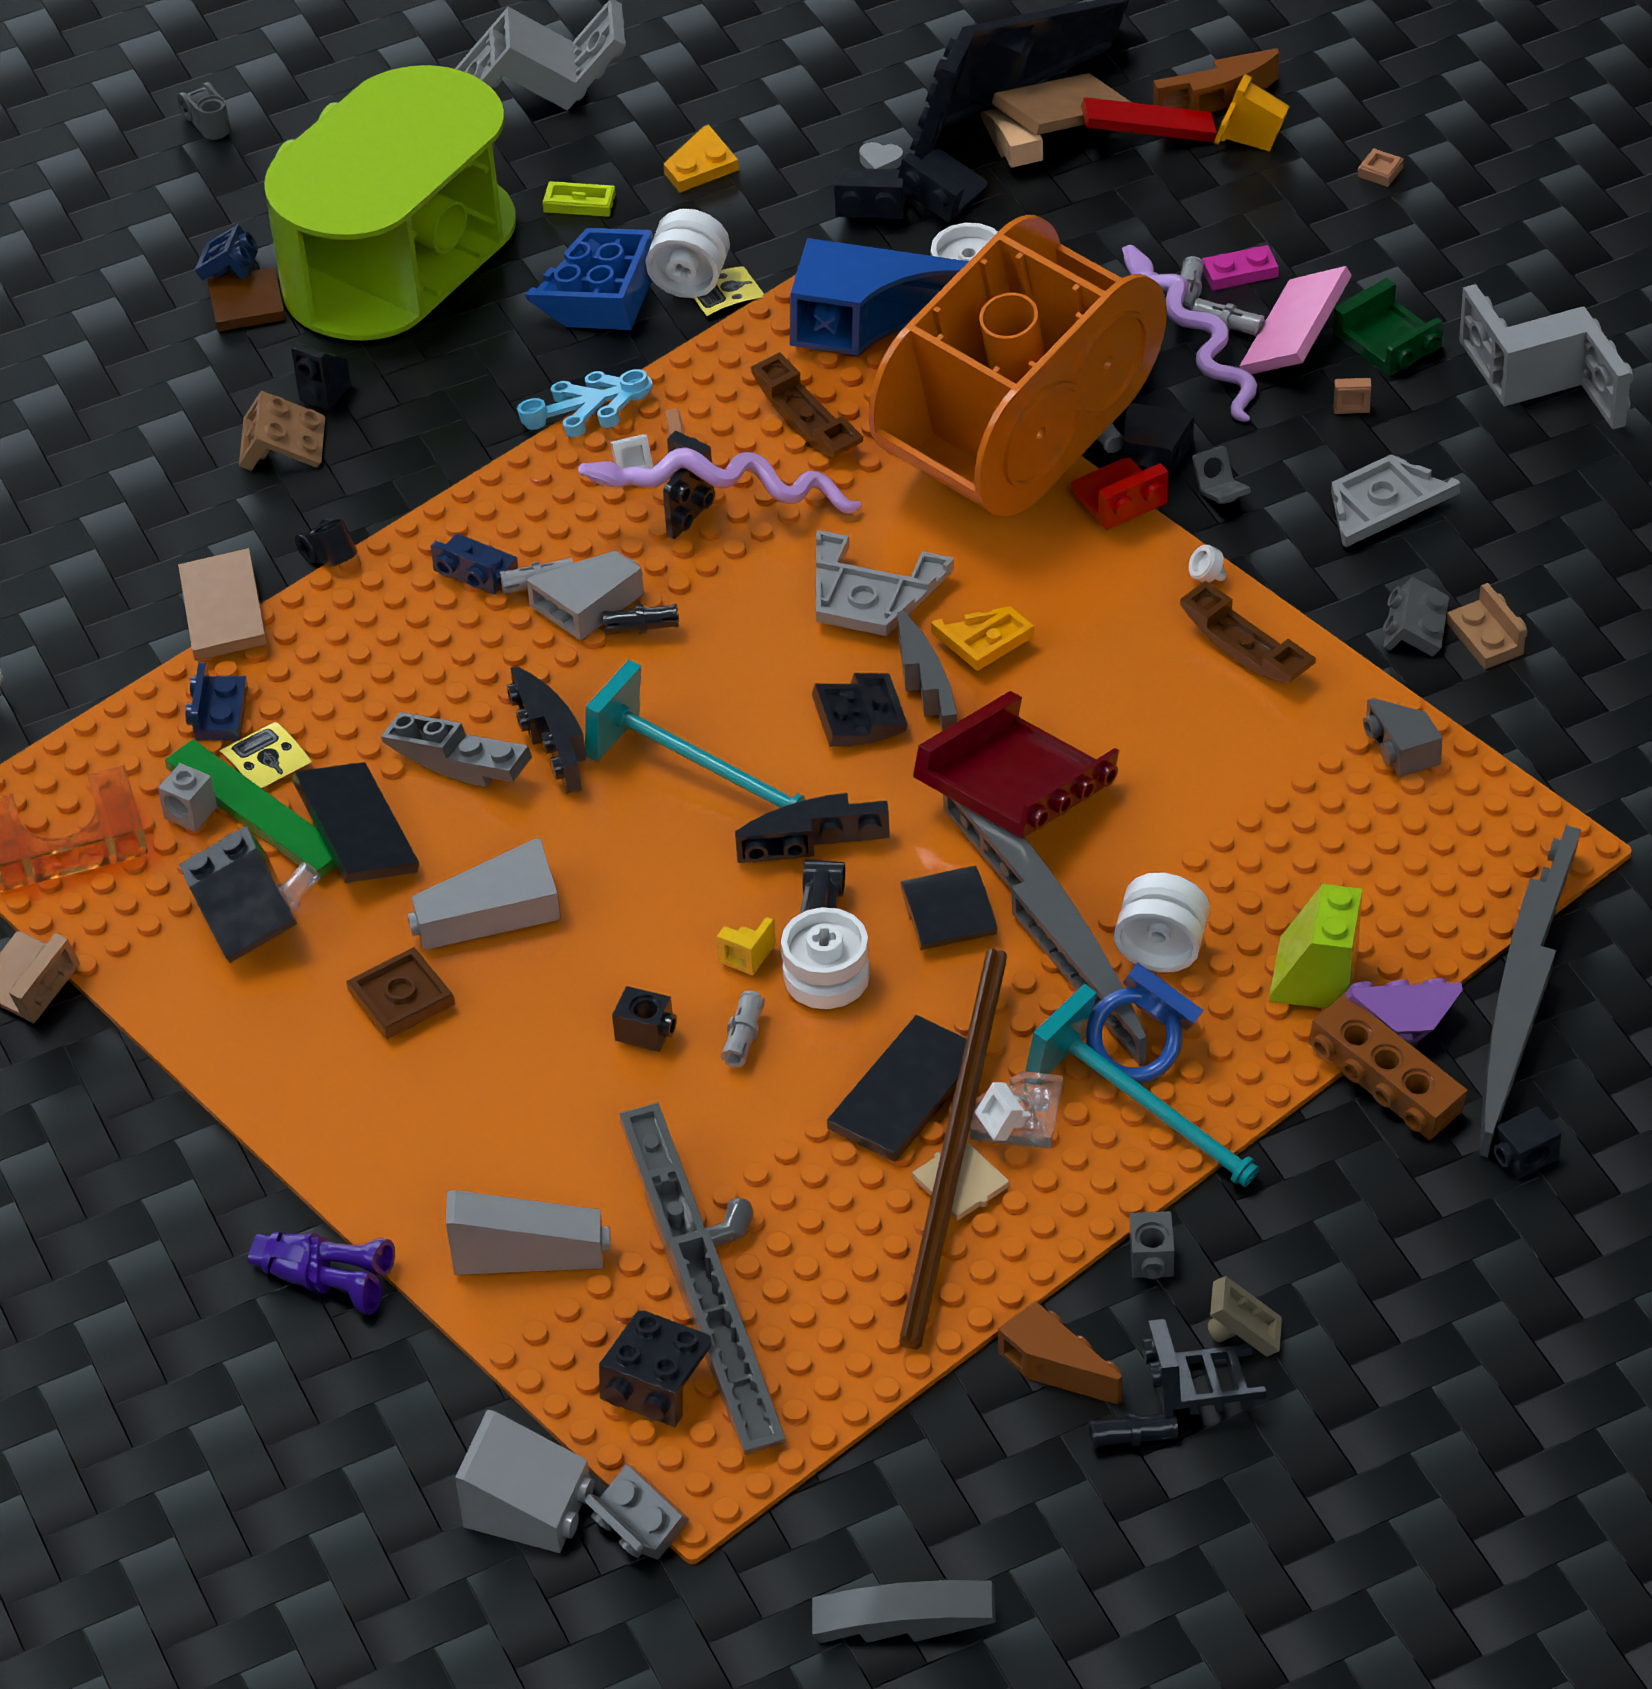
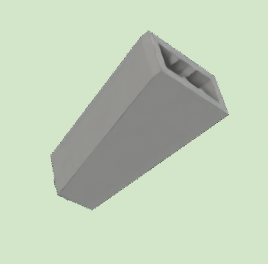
M540 838L531 840L413 895L414 912L407 914L412 936H420L423 950L561 919L557 890Z
M457 1190L447 1191L446 1227L454 1275L603 1268V1251H611L610 1226H602L601 1210Z

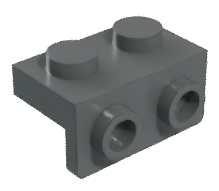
M1413 576L1402 587L1397 586L1390 594L1387 602L1390 610L1383 626V631L1386 633L1383 647L1391 651L1403 640L1433 657L1442 646L1449 596Z

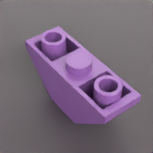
M1434 978L1415 985H1410L1408 980L1392 981L1385 986H1373V983L1369 981L1358 982L1350 985L1349 990L1345 994L1349 1001L1370 1012L1406 1042H1418L1434 1030L1463 989L1461 982L1446 983L1444 978Z

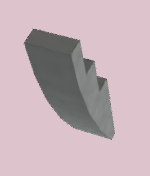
M905 611L897 612L898 639L905 691L921 690L924 716L939 715L942 732L957 723V712L951 686L940 659L924 633Z
M939 1580L905 1582L856 1588L812 1597V1635L819 1644L860 1634L866 1643L906 1633L914 1642L996 1623L995 1584L992 1581Z

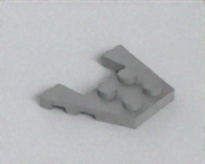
M818 530L816 533V622L887 636L898 626L897 612L905 611L909 615L952 573L954 558L922 551L910 577L848 565L842 562L850 547L849 536Z

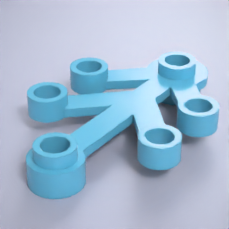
M640 369L627 371L620 377L605 375L601 371H595L585 376L586 387L573 385L569 381H559L551 386L554 401L558 403L546 406L544 400L532 398L520 403L517 410L521 423L530 430L543 427L546 424V419L549 417L577 410L572 416L564 419L563 426L566 436L578 437L586 432L584 422L596 410H598L597 416L601 427L609 428L617 425L620 422L619 412L631 400L637 401L645 398L653 389V382L647 376V373ZM612 400L608 406L600 408L606 401Z

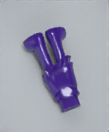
M274 1231L271 1236L260 1233L256 1234L248 1254V1263L261 1267L264 1273L273 1274L279 1279L303 1286L311 1292L317 1290L320 1294H325L329 1292L330 1287L345 1291L350 1295L353 1306L359 1312L371 1315L378 1309L382 1297L381 1283L374 1274L386 1276L390 1273L395 1261V1246L392 1240L378 1238L363 1245L331 1243L328 1237H320L315 1232L307 1234H282L281 1232ZM330 1261L358 1266L368 1272L330 1268Z

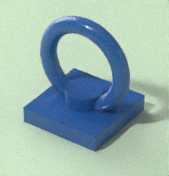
M1137 963L1123 981V984L1128 988L1119 989L1108 994L1093 1009L1087 1023L1086 1043L1135 1081L1146 1083L1162 1076L1172 1067L1181 1050L1183 1039L1182 1027L1188 1030L1201 1015L1203 1009L1144 966ZM1135 1003L1142 1012L1156 1022L1165 1025L1167 1034L1166 1044L1161 1055L1152 1063L1137 1068L1126 1067L1114 1061L1106 1052L1102 1041V1030L1107 1017L1116 1008Z

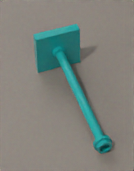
M628 660L586 706L585 753L588 758L596 762L630 728L779 808L805 800V796L800 793L791 797L640 717L641 665L631 660Z
M1083 984L1034 1031L1024 1077L1035 1086L1049 1075L1067 1055L1072 1053L1232 1172L1231 1181L1234 1184L1240 1183L1246 1187L1255 1178L1259 1167L1254 1164V1159L1250 1156L1243 1160L1083 1042L1086 1039L1087 1023L1093 1011L1097 992L1086 984Z

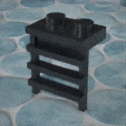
M1166 1320L1148 1321L1149 1338L1142 1339L1145 1363L1149 1364L1152 1388L1157 1389L1165 1418L1173 1417V1410L1189 1408L1190 1415L1199 1414V1406L1214 1405L1216 1411H1224V1403L1239 1402L1241 1408L1250 1407L1249 1400L1266 1398L1265 1386L1247 1388L1238 1357L1252 1355V1346L1250 1344L1175 1353ZM1226 1359L1235 1390H1221L1213 1360ZM1201 1362L1210 1393L1196 1394L1187 1363Z

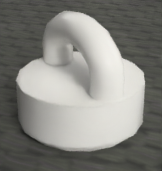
M1210 545L1200 546L1190 558V576L1200 582L1205 580L1212 582L1214 579L1224 581L1227 574L1223 567L1224 558L1222 552Z

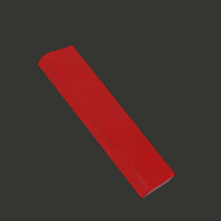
M1084 97L1081 104L1087 128L1214 142L1217 135L1212 113L1207 111Z

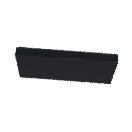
M366 762L294 772L292 782L345 883L417 873L419 861Z
M915 1015L827 1119V1129L896 1162L955 1091L967 1039L919 1015Z

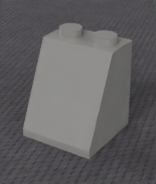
M488 1409L455 1477L464 1528L557 1553L561 1552L566 1539H571L574 1536L578 1526V1512L582 1503L587 1504L584 1499L589 1493L592 1494L594 1489V1480L589 1476L588 1461L585 1458Z

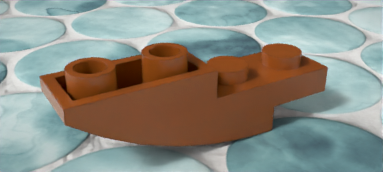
M1275 48L1214 60V68L1211 70L1154 80L1153 105L1215 112L1230 106L1244 74L1253 77L1251 82L1263 90L1279 78V50Z

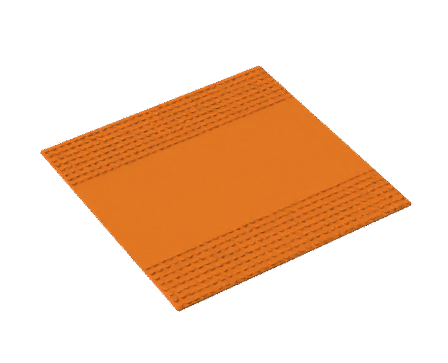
M796 275L763 294L764 298L755 299L641 369L652 379L653 389L645 398L637 401L631 400L619 412L620 422L617 425L609 428L601 427L597 416L598 410H596L584 422L586 426L584 434L578 437H568L565 434L563 421L567 417L572 416L577 411L575 410L355 545L358 553L353 558L335 566L325 564L261 603L267 639L266 645L198 661L194 659L191 646L0 764V917L16 932L21 931L45 944L49 942L55 933L67 938L80 962V965L68 981L349 1245H363L378 1238L392 1240L395 1246V1261L390 1273L383 1277L564 1448L585 1458L588 1461L589 1471L604 1486L608 1488L626 1464L635 1467L690 1519L669 1547L686 1563L691 1565L699 1563L998 1336V1328L1034 1301L1039 1304L1044 1302L1129 1237L1130 1213L1163 1212L1222 1167L1220 1163L1072 1053L1067 1055L1037 1086L1024 1077L1034 1031L1076 992V989L1012 914L1011 890L944 811L943 794L913 777L918 745L940 733L941 725L939 715L924 716L920 689L905 691L898 626L887 636L816 622V533L818 530L849 536L850 547L842 562L848 565L910 577L922 551L954 558L952 573L908 616L924 633L940 659L951 686L957 712V722L1005 693L1012 691L1022 697L1019 717L1095 759H1098L1114 748L1119 750L1116 765L1118 767V774L1110 786H1105L1091 795L1086 801L1078 803L1064 815H1059L1048 822L1042 829H1037L1026 836L1025 839L1052 872L1081 914L1106 955L1123 988H1128L1123 984V981L1136 965L1130 962L1118 950L1114 941L1115 927L1122 909L1127 886L1135 878L1147 873H1168L1181 876L1196 884L1206 895L1210 904V911L1197 959L1189 967L1176 972L1149 970L1203 1009V1012L1188 1030L1182 1027V1046L1178 1058L1172 1067L1157 1079L1139 1084L1236 1156L1344 1075L1340 1068L1327 1058L1319 1056L1312 1046L1308 1044L1312 1022L1325 1008L1269 1001L1280 937L1322 884L1362 889L1359 953L1353 984L1369 981L1373 983V986H1385L1392 981L1408 980L1410 985L1422 984V982L1429 979L1444 978L1446 983L1461 982L1463 985L1509 950L1530 878L1539 880L1543 867L1551 869L1553 862L1547 861L1551 844L1554 838L1561 840L1566 825L1581 829L1576 854L1555 915L1631 857L1632 851L1628 844L1224 558L1223 567L1227 574L1225 580L1218 581L1214 579L1209 583L1233 599L1232 610L1280 644L1290 639L1314 656L1316 663L1289 683L1265 677L1233 659L1199 629L1180 605V599L1202 583L1190 576L1189 561L1194 551L1206 544L1157 509L1106 530L1070 490V484L1073 480L1099 469L1084 457L1080 456L1035 504L1018 514L1005 517L994 515L881 448L875 442L870 431L868 415L870 394L879 365L891 343L902 330L879 339L868 346L860 355L790 346V293ZM781 352L801 373L800 383L835 418L843 415L863 436V442L835 457L814 448L797 434L776 411L751 372V366ZM612 400L606 401L600 408L608 406ZM678 409L681 414L684 435L696 438L698 441L710 446L712 463L715 466L725 470L733 457L740 453L752 452L765 458L771 464L779 479L787 486L793 485L803 473L817 471L828 476L848 500L860 501L862 506L853 514L844 513L837 509L825 494L817 488H812L806 497L796 504L782 503L771 497L755 474L745 471L733 486L724 489L714 487L715 498L711 506L704 509L694 519L688 530L683 531L676 539H673L666 534L663 489L668 481L656 488H643L638 485H625L616 488L594 483L588 477L579 475L578 467L582 463L605 461L614 463L610 442L645 434L648 438L653 467L656 466L668 454L665 410ZM458 533L516 556L518 560L517 569L531 566L532 562L539 561L540 564L571 557L573 563L617 551L627 559L634 560L641 567L643 573L644 594L623 610L636 609V605L644 604L645 608L677 604L680 627L647 630L646 634L630 631L606 635L604 630L606 624H602L580 641L532 608L529 604L528 589L504 595L501 587L495 594L434 571L430 546L434 541L447 544ZM1011 606L1034 625L1033 638L979 671H976L931 633V622L934 620L942 619L944 625L965 621L964 614L986 613L993 609ZM628 660H631L641 665L640 717L791 797L800 793L807 800L826 795L847 793L849 804L887 801L890 838L814 845V856L738 863L735 831L750 821L779 809V807L630 728L619 737L598 762L587 756L586 760L578 762L582 790L567 793L562 779L555 780L550 763V758H553L552 753L545 754L542 743L533 745L528 731L521 732L516 716V710H519L518 705L511 706L506 687L507 684L512 683L510 668L518 666L546 683L559 695L577 719L584 735L585 744L586 706ZM198 662L207 663L209 676H246L248 690L240 740L276 721L293 737L312 761L296 771L366 762L419 861L417 873L345 883L336 866L321 879H317L251 831L268 855L298 924L229 963L189 889L179 864L188 860L194 854L202 852L219 842L228 834L243 828L245 825L217 806L196 832L164 819L158 787L171 773L166 768L165 759L192 739L195 740L193 726L186 723L185 711L186 704L192 703L193 700L190 695V678L197 675ZM854 673H889L908 724L907 730L895 736L870 743L829 747L812 697L815 683L851 684ZM1376 698L1426 712L1443 737L1441 764L1399 777L1392 765H1387L1384 762L1380 747L1376 741L1369 739L1366 735L1363 718L1367 714V700ZM403 712L462 723L467 735L527 745L532 758L514 782L493 778L487 787H482L450 778L414 762L383 743L381 735L396 716ZM195 740L241 773L219 751L239 740ZM294 772L262 788L316 827L292 782ZM541 839L558 894L560 920L423 950L420 936H412L407 914L414 912L413 895L531 840ZM806 859L845 862L843 897L838 898L837 909L851 913L864 924L868 935V958L870 962L868 987L858 999L846 1006L833 1009L811 1008L797 1002L787 992L783 979L781 939L784 928L794 917L801 913L804 896L802 885L803 869ZM976 865L990 901L997 925V933L920 950L912 919L909 920L900 882ZM766 917L774 919L776 945L754 975L719 962L717 935L724 926L737 931L740 927L744 926L756 931ZM415 947L452 992L455 1005L386 1039L350 994L346 981ZM991 948L997 951L1003 950L1007 954L1006 966L967 1142L1010 1181V1187L988 1200L986 1207L979 1206L958 1221L950 1215L922 1346L916 1350L904 1348L899 1342L931 1200V1195L912 1178V1172L932 1160L936 1152L941 1153L955 1091L896 1162L827 1129V1119L915 1015H919L967 1039L986 952ZM626 986L671 996L672 1012L677 1015V1024L671 1038L666 1037L660 1052L615 1041L612 1014ZM749 990L761 994L760 998L764 997L765 1005L758 1020V1036L750 1045L745 1065L742 1067H731L725 1064V1060L721 1059V1053L728 1038V1022L736 1013L742 992ZM1131 1003L1147 1036L1146 1063L1139 1066L1105 1024L1102 1030V1041L1106 1052L1114 1061L1126 1067L1137 1068L1152 1063L1161 1055L1166 1044L1167 1034L1165 1025L1156 1022L1142 1012L1135 1003ZM993 1082L1006 1083L1013 1095L1021 1099L1020 1105L1024 1111H1029L1031 1114L1024 1127L1014 1128L1006 1141L993 1140L975 1114L976 1109ZM659 1102L705 1228L723 1223L727 1212L726 1207L730 1200L743 1198L751 1203L753 1217L746 1235L743 1238L717 1246L715 1249L786 1438V1443L744 1454L705 1356L683 1386V1417L676 1427L650 1420L644 1415L623 1407L614 1406L600 1399L599 1363L638 1311H648L694 1329L648 1208L644 1187L623 1132L619 1113ZM457 1190L601 1210L602 1226H610L611 1251H603V1268L454 1275L446 1227L447 1191Z

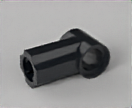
M805 860L802 884L804 896L801 913L821 907L837 908L838 898L843 897L845 862Z

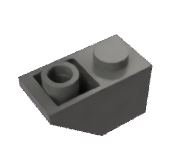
M1376 698L1367 700V714L1363 718L1366 735L1369 739L1376 741L1380 747L1384 762L1387 765L1391 764L1399 777L1441 764L1443 737L1426 712Z

